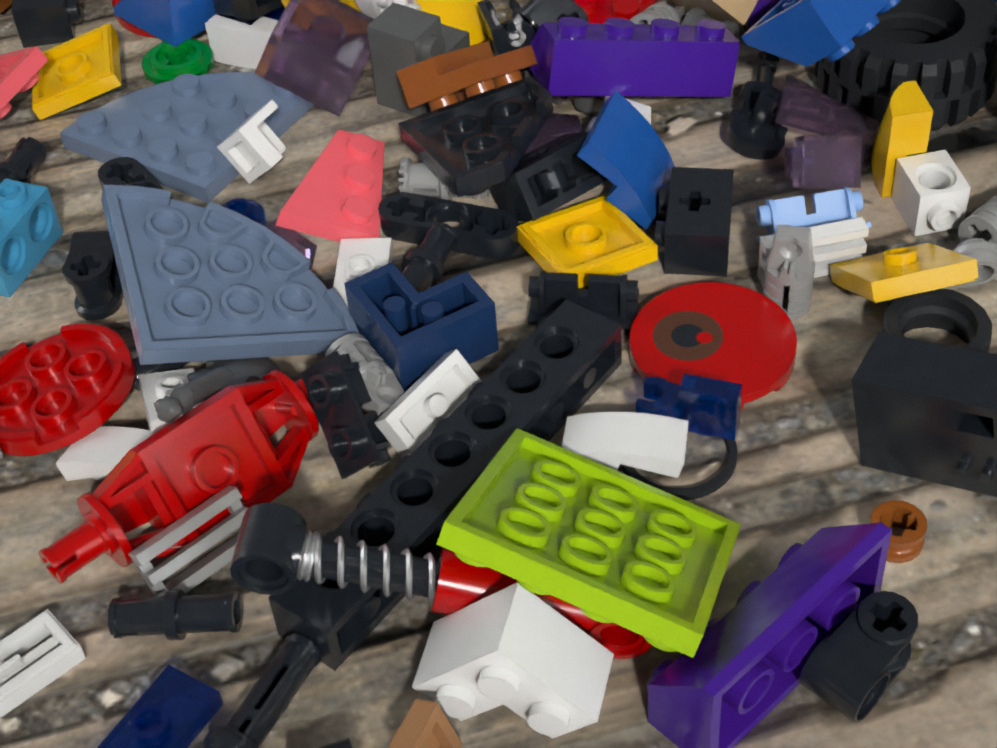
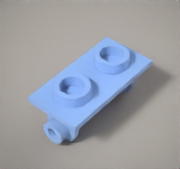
M850 187L811 193L813 213L806 214L804 195L774 200L767 199L763 206L756 207V220L759 227L766 226L767 235H772L776 233L778 225L808 228L856 218L857 211L863 210V197L859 190L851 191ZM866 222L867 226L871 227V222ZM767 235L755 236V242H760V237Z

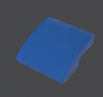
M615 91L604 103L577 156L613 183L606 200L644 229H647L653 223L659 209L660 187L669 186L672 167H675L654 128L628 100Z

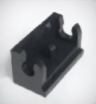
M490 0L477 2L486 34L495 56L529 46L536 33L533 27L519 15L518 10L521 6L517 0H508L512 14L509 19L504 21L496 18V10ZM527 67L525 69L520 70V72L529 70L530 68Z

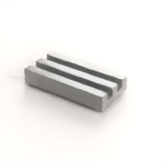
M228 485L128 553L154 597H164L166 591L182 589L186 594L232 561L239 533L165 585L162 582L236 529H240L243 516L249 508L241 503L242 495L237 487ZM226 508L229 510L231 515L192 540L155 568L152 566L150 560Z

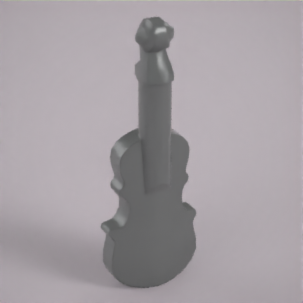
M268 357L207 361L206 368L199 369V371L190 373L187 376L185 385L174 388L170 396H165L154 403L158 419L170 423L179 415L186 414L194 406L206 401L227 386L263 380L265 374L273 370L280 371V368Z

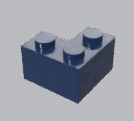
M391 262L344 283L349 313L355 321L359 333L368 340L370 345L393 370L405 392L437 360L449 351L457 349L467 363L471 364L499 350L495 302L468 272H464L418 293L395 264Z

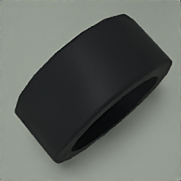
M940 288L895 298L884 311L881 333L905 337L903 334L912 329L925 327L943 329L957 335L967 344L961 348L989 352L992 322L986 310L971 297L954 290Z

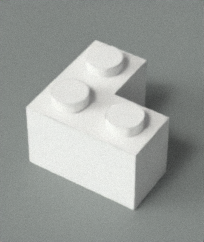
M517 582L433 622L412 688L432 702H438L445 715L457 718L459 721L505 705L525 719L534 731L553 739L598 722L614 654Z

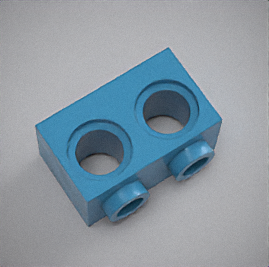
M6 178L0 184L1 296L10 298L63 234L48 187Z

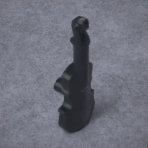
M759 51L758 58L760 59V64L756 70L755 81H748L743 85L737 104L740 110L733 109L728 118L730 124L726 131V137L730 144L744 156L752 159L767 160L777 157L785 145V135L788 128L782 126L779 121L785 111L783 107L786 103V96L780 90L773 87L777 63L780 60L779 57L765 51Z

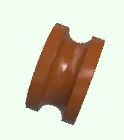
M898 500L883 502L875 507L870 516V523L881 522L890 529L892 527L905 529L902 536L891 534L886 561L904 563L912 561L919 556L923 549L924 536L927 532V519L923 512L913 504Z

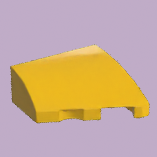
M915 80L903 82L894 91L874 139L871 152V166L873 178L881 198L891 197L897 158L927 152L933 109Z

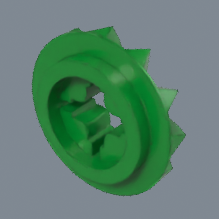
M187 39L176 47L164 41L150 49L142 59V69L146 80L153 81L155 85L174 80L182 74L204 75L207 74V71L214 68L211 48L206 43L196 39Z

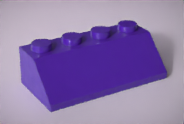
M562 17L558 20V23L542 22L529 44V46L532 45L538 64L529 68L540 85L547 89L551 96H611L617 91L622 96L731 97L740 41L726 28L724 23L710 19L698 20L696 25H680L674 20L662 18L652 20L651 24H634L632 21L623 18H608L605 20V24L588 23L576 17Z
M881 522L821 528L803 545L800 543L792 545L782 556L777 569L764 581L755 580L751 582L740 594L735 607L722 619L717 620L714 618L708 621L694 658L682 654L676 660L672 658L665 660L655 669L647 684L648 723L679 748H734L800 684L799 677L801 671L818 644L824 638L833 634L864 598L872 593L881 591L892 529Z

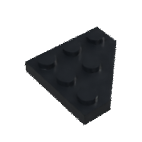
M527 77L398 123L402 141L458 197L465 195L474 196L485 192L489 186L507 180L554 109L551 93L533 78Z

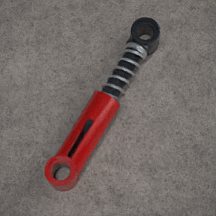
M278 503L256 504L246 510L230 566L231 577L235 582L246 590L258 594L275 595L285 593L293 587L294 583L296 584L297 578L299 581L304 578L307 582L313 580L315 576V581L318 585L322 584L325 579L336 580L341 589L346 587L348 583L360 585L363 593L369 591L370 587L383 589L386 597L390 596L393 591L406 593L408 601L413 600L415 595L428 597V601L431 604L430 612L446 615L517 583L516 579L489 567L469 565L461 561L453 551L442 548L439 561H435L431 553H427L423 558L413 557L408 548L403 550L401 554L389 552L386 544L376 550L367 548L364 540L358 542L356 546L344 544L341 536L335 538L334 542L322 540V535L319 532L315 531L312 533L310 530L307 531L306 521L300 513L291 507ZM533 593L614 654L613 659L636 658L645 654L651 647V644L640 634L615 623L597 622L587 617L579 607L552 595Z

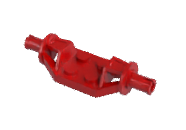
M273 370L265 374L263 380L227 386L130 449L92 494L87 492L77 498V505L84 523L47 548H42L38 551L41 561L43 563L49 562V565L46 566L48 572L59 584L67 581L68 577L104 553L120 566L128 567L134 563L128 553L228 485L238 488L242 495L240 501L243 506L248 508L256 504L270 503L293 486L309 441L315 438L319 432L314 407L308 398L303 379L301 378L294 383L284 373ZM284 425L289 431L275 449L269 438ZM226 508L155 558L172 556L192 540L230 516L229 510ZM147 522L157 529L130 540L125 536V533Z

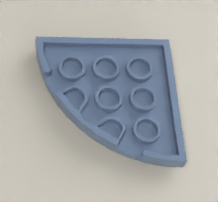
M227 72L198 76L182 74L174 80L137 90L93 111L81 114L74 123L60 132L64 148L103 163L119 157L134 158L160 185L208 203L240 174L217 146L272 99L279 107L264 122L279 138L321 99L319 83L298 78L293 74L280 75L259 72Z
M103 185L101 201L140 365L326 354L330 345L338 338L351 333L360 334L355 321L336 289H327L309 269L311 261L289 242L265 226L238 212L210 201L207 207L204 208L191 203L170 199L171 191L133 185Z

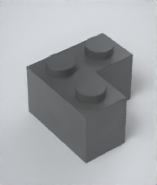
M393 2L367 26L377 104L415 117L431 112L428 103L409 109V106L404 101L403 89L396 71L437 55L469 47V32L441 24L440 16Z

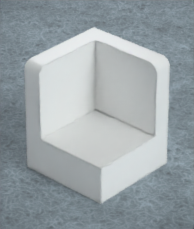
M273 99L251 115L217 146L249 184L283 158L281 154L286 150L282 141L264 122L279 107Z

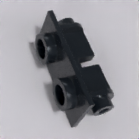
M540 271V276L529 277L528 295L531 297L528 325H537L544 316H550L566 299L621 324V329H631L632 323L637 316L639 302L638 280H628V274H622V276L589 274L588 286L579 289L578 274Z
M335 351L300 374L306 387L308 398L314 407L327 440L329 451L343 480L366 467L371 469L391 461L388 450L392 446L374 423L378 419L377 413L372 412L363 415L360 406L371 402V398L360 373L359 363L352 362L349 354L339 355L338 351Z

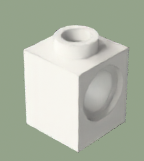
M945 149L897 158L891 199L915 237L959 228L961 222L965 220L971 187Z

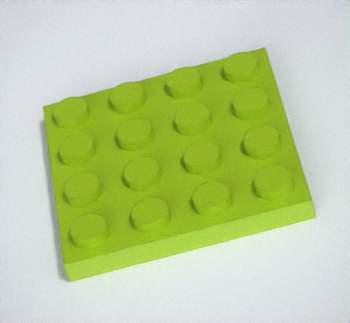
M516 428L444 521L436 544L453 551L461 561L469 565L489 567L516 579L519 585L527 591L538 595H552L579 607L587 617L597 622L615 623L640 634L649 644L667 652L678 651L694 658L710 618L741 524Z

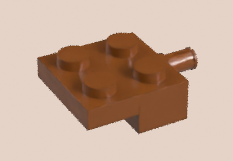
M489 41L428 58L396 72L403 89L404 101L409 106V109L428 103L431 111L492 89L523 79L520 70L538 64L532 45L493 56Z

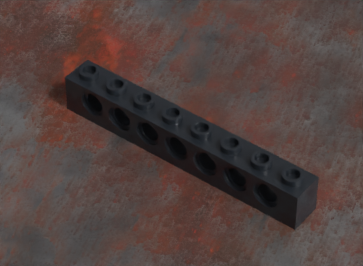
M566 299L550 316H544L538 322L534 332L518 348L511 349L505 355L501 365L484 382L477 383L469 392L467 399L449 417L442 418L435 425L431 435L412 454L405 455L398 462L394 472L374 492L367 493L358 503L356 510L335 531L327 533L322 540L334 542L335 538L341 536L344 544L354 546L361 540H364L367 548L378 550L382 545L386 544L389 552L401 554L403 550L408 548L413 557L423 558L427 553H431L435 561H438L441 550L444 547L436 543L444 521L516 428L550 441L565 425L567 416H573L622 364L621 324ZM314 576L313 580L307 582L304 578L300 581L297 578L296 584L294 583L290 590L285 593L270 595L268 599L278 635L284 639L290 634L306 637L321 651L320 662L336 671L406 596V593L393 591L390 596L386 597L383 589L370 587L369 591L363 593L360 585L348 583L346 587L341 589L338 582L331 579H325L322 584L318 585Z

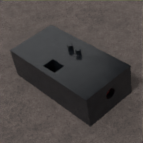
M878 332L851 380L861 466L997 497V355Z

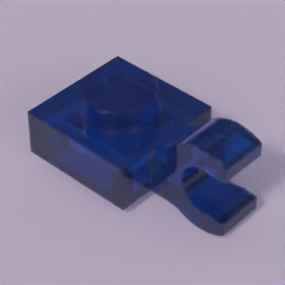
M684 374L681 385L668 382L660 377H645L643 382L644 398L656 401L637 399L635 403L636 413H648L689 421V432L735 441L741 419L742 384Z

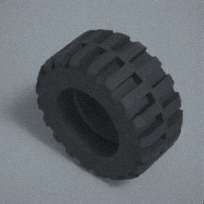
M901 0L888 11L880 15L877 13L876 16L880 22L858 38L853 37L852 40L855 43V47L843 57L832 63L825 57L815 63L817 85L822 94L839 112L845 110L847 116L858 123L864 120L870 122L872 128L878 129L894 91L903 82L915 80L933 109L930 131H937L944 124L952 127L962 123L968 116L972 117L983 108L995 91L997 82V5L994 0Z

